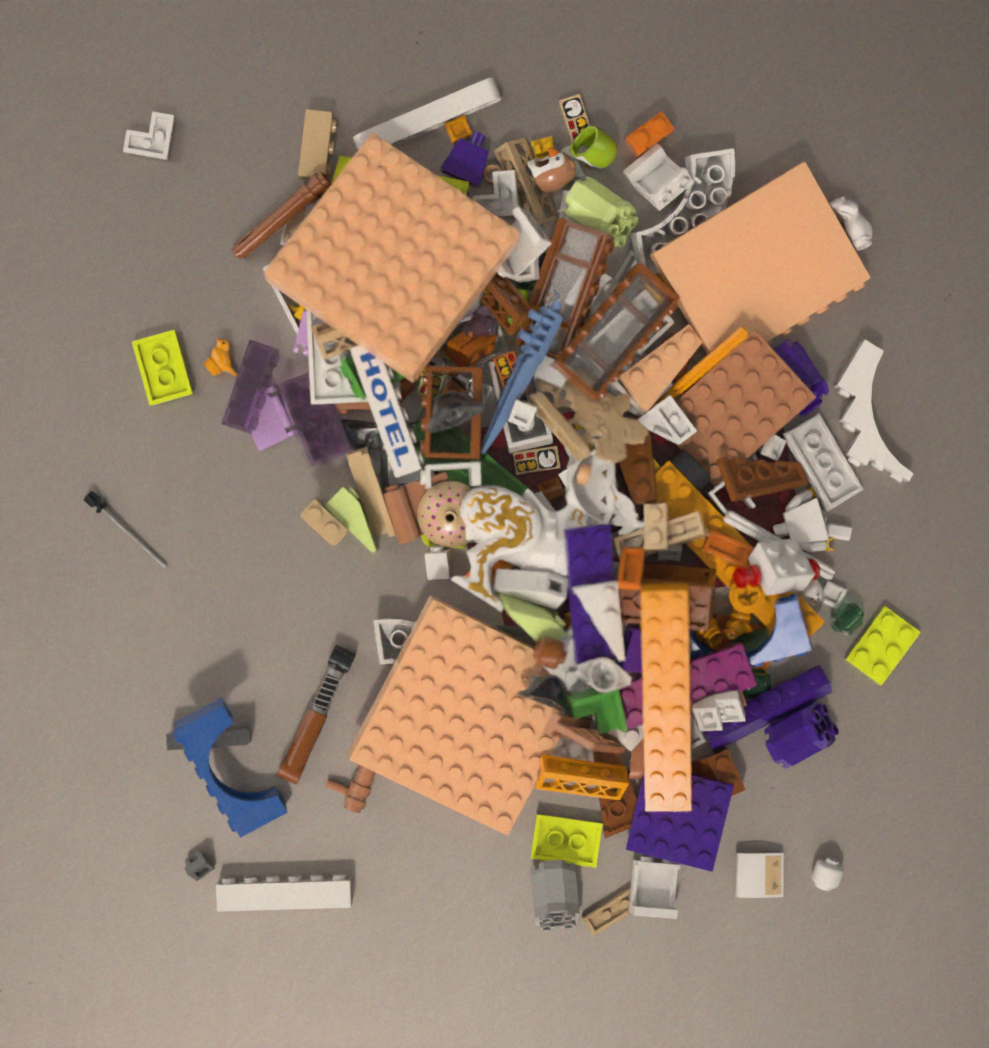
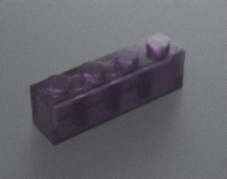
M249 340L221 423L222 425L249 434L256 430L259 423V418H257L259 410L263 409L266 402L265 391L272 384L273 376L271 374L273 368L277 367L280 360L278 349Z

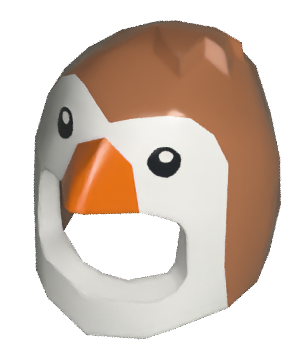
M549 148V156L527 162L537 184L544 193L557 191L565 187L575 176L574 161L566 153L558 152L553 148Z

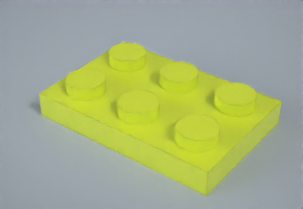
M176 330L132 341L149 406L193 395Z
M883 606L845 657V660L882 686L921 632L889 608Z
M537 813L530 858L546 861L564 860L566 864L571 862L575 865L596 868L603 823Z

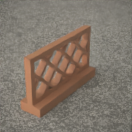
M553 712L543 731L551 737L570 738L592 751L623 754L626 747L590 728L592 720L586 716L574 719L572 714Z

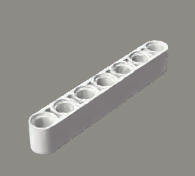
M493 77L487 78L355 135L353 140L357 150H359L373 132L394 147L439 128L445 123L463 115L467 116L497 103L502 97Z

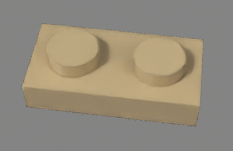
M666 503L644 504V547L647 551L669 550L668 504Z

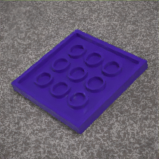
M644 771L626 850L713 872L734 784L691 774V811H646Z

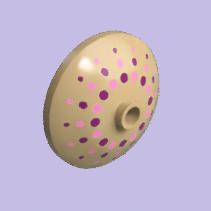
M444 481L432 486L422 496L417 511L418 523L424 535L433 543L444 547H459L468 543L466 540V525L460 515V506L466 494L472 490L471 487L457 481ZM447 514H453L454 519L452 521L447 520Z

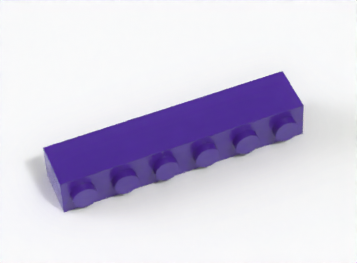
M818 665L747 701L746 706H744L745 721L723 722V730L703 731L713 752H716L831 694V683L822 667Z

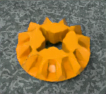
M733 583L729 590V600L736 610L742 613H753L762 607L766 595L761 584L758 587H750L748 584L746 587L748 592H756V594L750 597L749 605L746 599L738 598V596L744 594V589H739Z

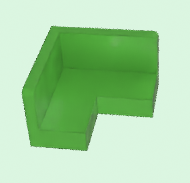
M588 689L568 696L574 719L594 713L599 733L603 734L615 729H619L622 732L628 731L618 689L610 692Z

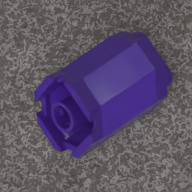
M787 338L775 347L774 350L816 396L814 400L799 412L801 416H806L823 402L821 396L823 393L826 396L829 389L826 380L820 375L802 345L798 341H792L790 338Z
M816 701L771 723L764 729L765 735L769 733V739L765 740L766 747L773 761L777 764H784L782 766L784 769L792 767L817 752L830 747L836 741L835 736L839 734L837 725L829 716L826 704H818Z

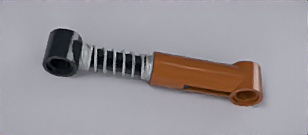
M338 645L334 647L327 663L329 668L326 671L328 673L325 675L326 679L322 681L323 685L320 686V692H317L318 696L315 697V703H312V706L307 708L276 776L293 784H298L307 760L328 717L326 715V709L329 708L328 704L332 702L331 698L334 697L333 693L337 691L338 682L343 679L342 677L345 673L349 672L356 653Z

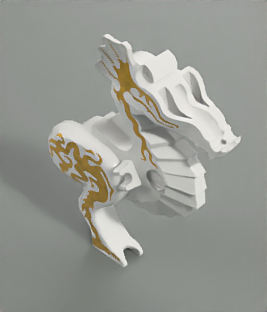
M578 429L577 433L583 437L587 430ZM595 435L592 438L598 439L600 438V436ZM586 441L589 452L596 449L593 442ZM565 447L566 452L570 458L567 465L568 469V467L572 463L577 461V459H575L574 456ZM608 469L602 472L605 478L607 477L606 472L608 471ZM565 470L559 476L567 489V470ZM614 476L610 488L614 495L612 515L616 516L610 521V524L622 526V529L618 532L619 535L644 529V522H638L639 517L631 500L618 492L619 486ZM497 485L476 487L466 494L460 506V515L466 525V540L468 543H477L475 547L467 551L471 564L470 576L468 578L454 576L451 580L502 612L503 605L495 596L492 584V567L495 562L503 560L521 568L522 571L548 572L566 578L564 529L602 523L569 503L563 510L555 512L542 492L533 494L527 488L521 496Z

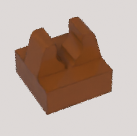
M558 477L537 485L539 492H542L551 506V499L556 497L559 498L560 502L564 501L565 493Z

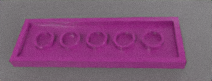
M742 642L689 660L690 708L698 701L716 694L731 691L740 692L757 686ZM643 676L631 680V685L618 689L628 729L644 724Z

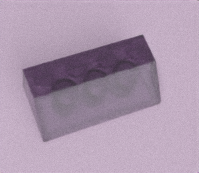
M309 372L280 382L277 385L279 395L308 469L352 452L335 404L311 405Z

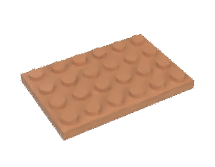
M755 330L676 401L682 412L697 430L696 433L680 445H676L680 449L686 450L704 468L711 478L710 482L715 487L723 480L716 462L718 458L727 457L728 460H736L737 458L746 460L814 400L816 396Z

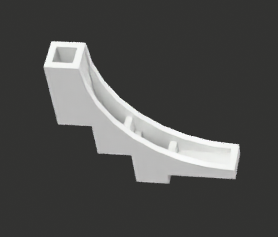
M863 340L834 385L838 389V394L847 399L852 397L839 421L843 423L842 427L851 433L857 431L844 455L848 457L847 461L856 467L860 465L867 466L868 462L872 461L871 466L880 471H883V469L891 473L890 477L901 483L902 480L905 482L910 481L914 473L899 463L887 449L879 435L873 418L871 403L872 382L876 367L884 351L869 341Z

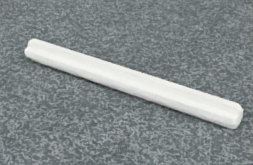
M728 511L724 517L726 523L760 542L783 540L733 511ZM804 552L807 559L813 558L820 566V576L825 579L833 578L835 574L834 568Z

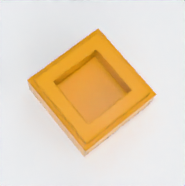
M465 115L444 124L453 145L460 138L467 140L472 136V131Z

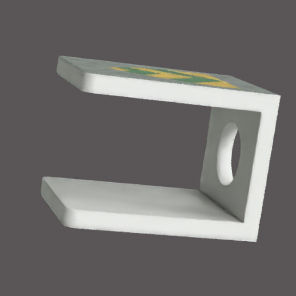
M724 480L705 493L706 497L723 517H725L728 511L714 493L725 485ZM750 498L742 499L748 509L756 506Z

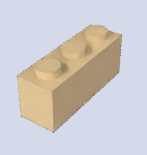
M306 109L298 176L302 180H310L314 173L318 174L320 171L326 176L331 177L332 163H329V156L334 154L335 141H331L332 132L336 133L337 119H334L333 112Z

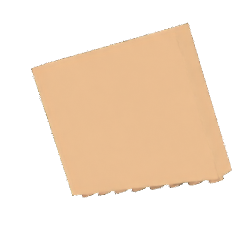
M806 162L799 163L649 254L665 284L680 297L677 305L688 324H690L701 339V346L706 355L711 353L741 326H744L750 334L756 330L770 345L773 343L772 339L777 335L783 337L792 331L790 327L795 324L800 326L808 322L810 315L815 312L820 314L829 308V303L834 300L836 303L848 297L847 292L852 289L854 292L866 286L865 281L871 278Z

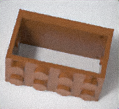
M427 366V371H423V385L427 386V394H422V408L426 409V417H422L421 430L425 431V439H421V453L425 454L427 459L480 460L482 412L471 418L470 454H456V452L431 453L432 432L429 433L427 426L434 414V374H449V376L473 375L472 401L482 403L483 369L479 367Z
M644 562L642 584H688V629L708 631L714 613L717 569ZM619 589L621 622L642 624L641 590Z

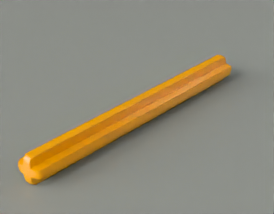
M744 326L737 329L673 384L649 410L669 395L674 400L749 337L750 333Z

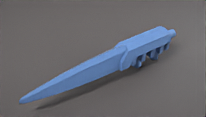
M554 300L550 309L540 307L539 311L541 313L534 309L528 312V317L535 320L536 323L530 327L532 330L531 334L523 329L518 333V338L526 341L525 346L521 345L520 347L524 353L518 355L515 361L514 369L506 383L487 429L480 450L481 454L487 451L510 417L516 399L520 400L538 366L542 363L563 320V317L558 314L562 303Z

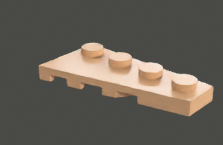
M690 324L619 377L644 413L651 408L701 345V339Z

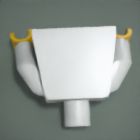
M809 486L804 491L795 495L786 505V512L782 513L784 523L772 526L774 534L779 538L788 535L789 539H797L801 549L808 552L835 550V548L829 547V541L834 540V538H828L817 500L818 496L814 493L812 486Z

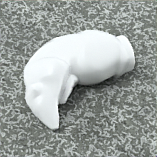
M844 196L833 199L829 205L837 219L844 223V231L855 250L861 251L871 246L873 229L859 210L858 204L850 199H845Z

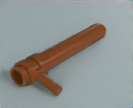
M322 171L318 174L314 173L310 177V181L301 184L298 191L233 245L232 252L239 259L242 257L246 258L310 203L314 204L319 198L321 199L332 185L329 178Z

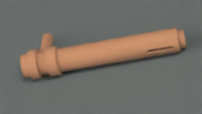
M360 765L355 779L351 781L349 787L331 779H328L326 787L346 795L344 798V808L360 813L366 806L367 802L365 799L371 793L372 789L370 787L376 772Z

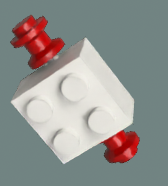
M797 539L759 542L748 558L751 565L747 569L744 566H737L732 574V580L739 589L746 588L748 584L750 587H758L761 584L766 595L804 591L810 581H815L818 578L820 566L815 559L806 558Z

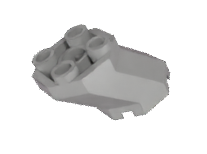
M564 860L543 861L539 863L538 869L535 870V866L530 868L535 924L540 926L542 931H551L559 927L573 929L576 927V922L580 921L574 863L570 862L571 866H567Z

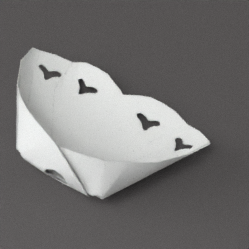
M593 450L587 458L575 461L567 469L566 498L568 503L605 525L610 521L614 509V495L610 486L615 476V465L610 461L598 460L595 456V450ZM581 463L593 466L587 486L576 483ZM608 469V471L606 472L607 477L605 478L602 472ZM605 495L607 496L605 500L607 505L601 501ZM605 513L602 520L599 515Z

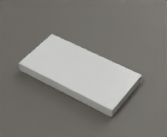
M820 413L782 434L797 462L801 463L808 481L826 512L864 490Z

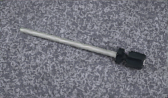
M90 491L83 500L91 508L96 506L98 514L101 511L106 514L164 568L167 566L163 560L105 508L107 503H100L101 498L95 492Z

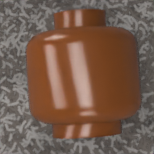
M546 636L542 640L538 639L533 657L536 658L535 660L538 665L555 670L559 664L564 665L568 652L564 651L565 644L562 641Z

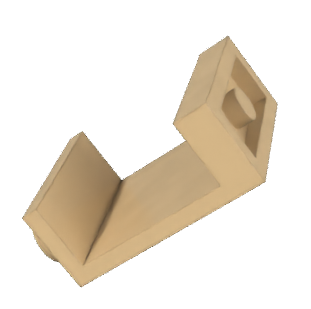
M314 499L299 515L331 546H337L349 532L318 499Z

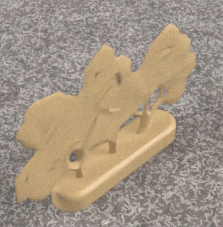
M568 365L573 368L572 372L590 388L593 387L595 376L592 368ZM539 380L538 388L543 392L552 393L553 403L539 391L529 396L530 404L538 407L536 414L578 461L589 456L590 452L586 441L595 444V456L598 460L610 461L615 464L626 457V443H644L645 436L648 435L647 428L638 420L623 417V413L630 408L629 395L619 394L614 396L612 393L607 392L600 400L597 398L589 401L568 380L563 389L557 387L556 393H554L553 389L557 386ZM562 390H565V399L559 401L561 399V397L559 396L560 392ZM568 400V401H570L571 403H570V404H565L564 402ZM560 406L572 408L575 412L574 418L567 421L557 408ZM576 423L586 428L587 431L583 437L571 426L572 424ZM595 435L600 436V438L594 439L592 437Z

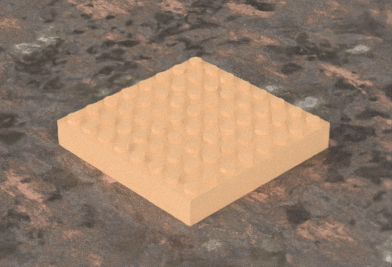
M372 132L264 271V275L268 283L414 383L520 242V232Z
M430 595L348 751L349 760L508 836L541 773L539 760L542 754L551 756L560 737H551L543 731L553 712H564L517 695L518 691L528 688L531 676L551 675L543 666L536 663V658L533 657L534 646ZM567 691V700H568V696H569V695H572V694L569 693L568 691Z

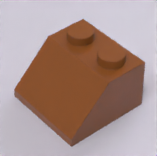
M726 747L691 761V774L734 784L732 796L746 790Z

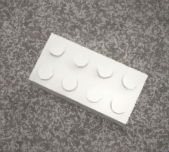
M493 361L489 362V369L498 403L504 388ZM533 377L528 385L530 394L522 396L521 401L530 404L529 396L538 391L542 392L538 388V378ZM536 413L529 429L508 420L503 427L509 453L553 444L551 430Z

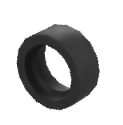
M681 449L670 459V462L698 491L711 480L704 468L686 450Z

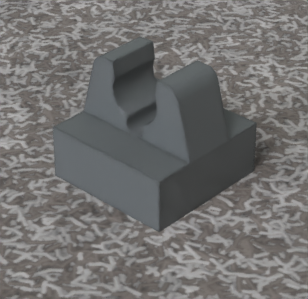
M196 851L197 859L193 862L191 859L186 858V867L184 869L188 876L198 881L214 870L215 867L212 861L205 855Z

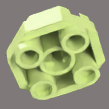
M590 177L584 178L586 181H576L566 196L565 202L569 206L568 209H564L565 216L572 222L614 236L615 246H624L627 237L639 221L635 208L631 203L623 200Z

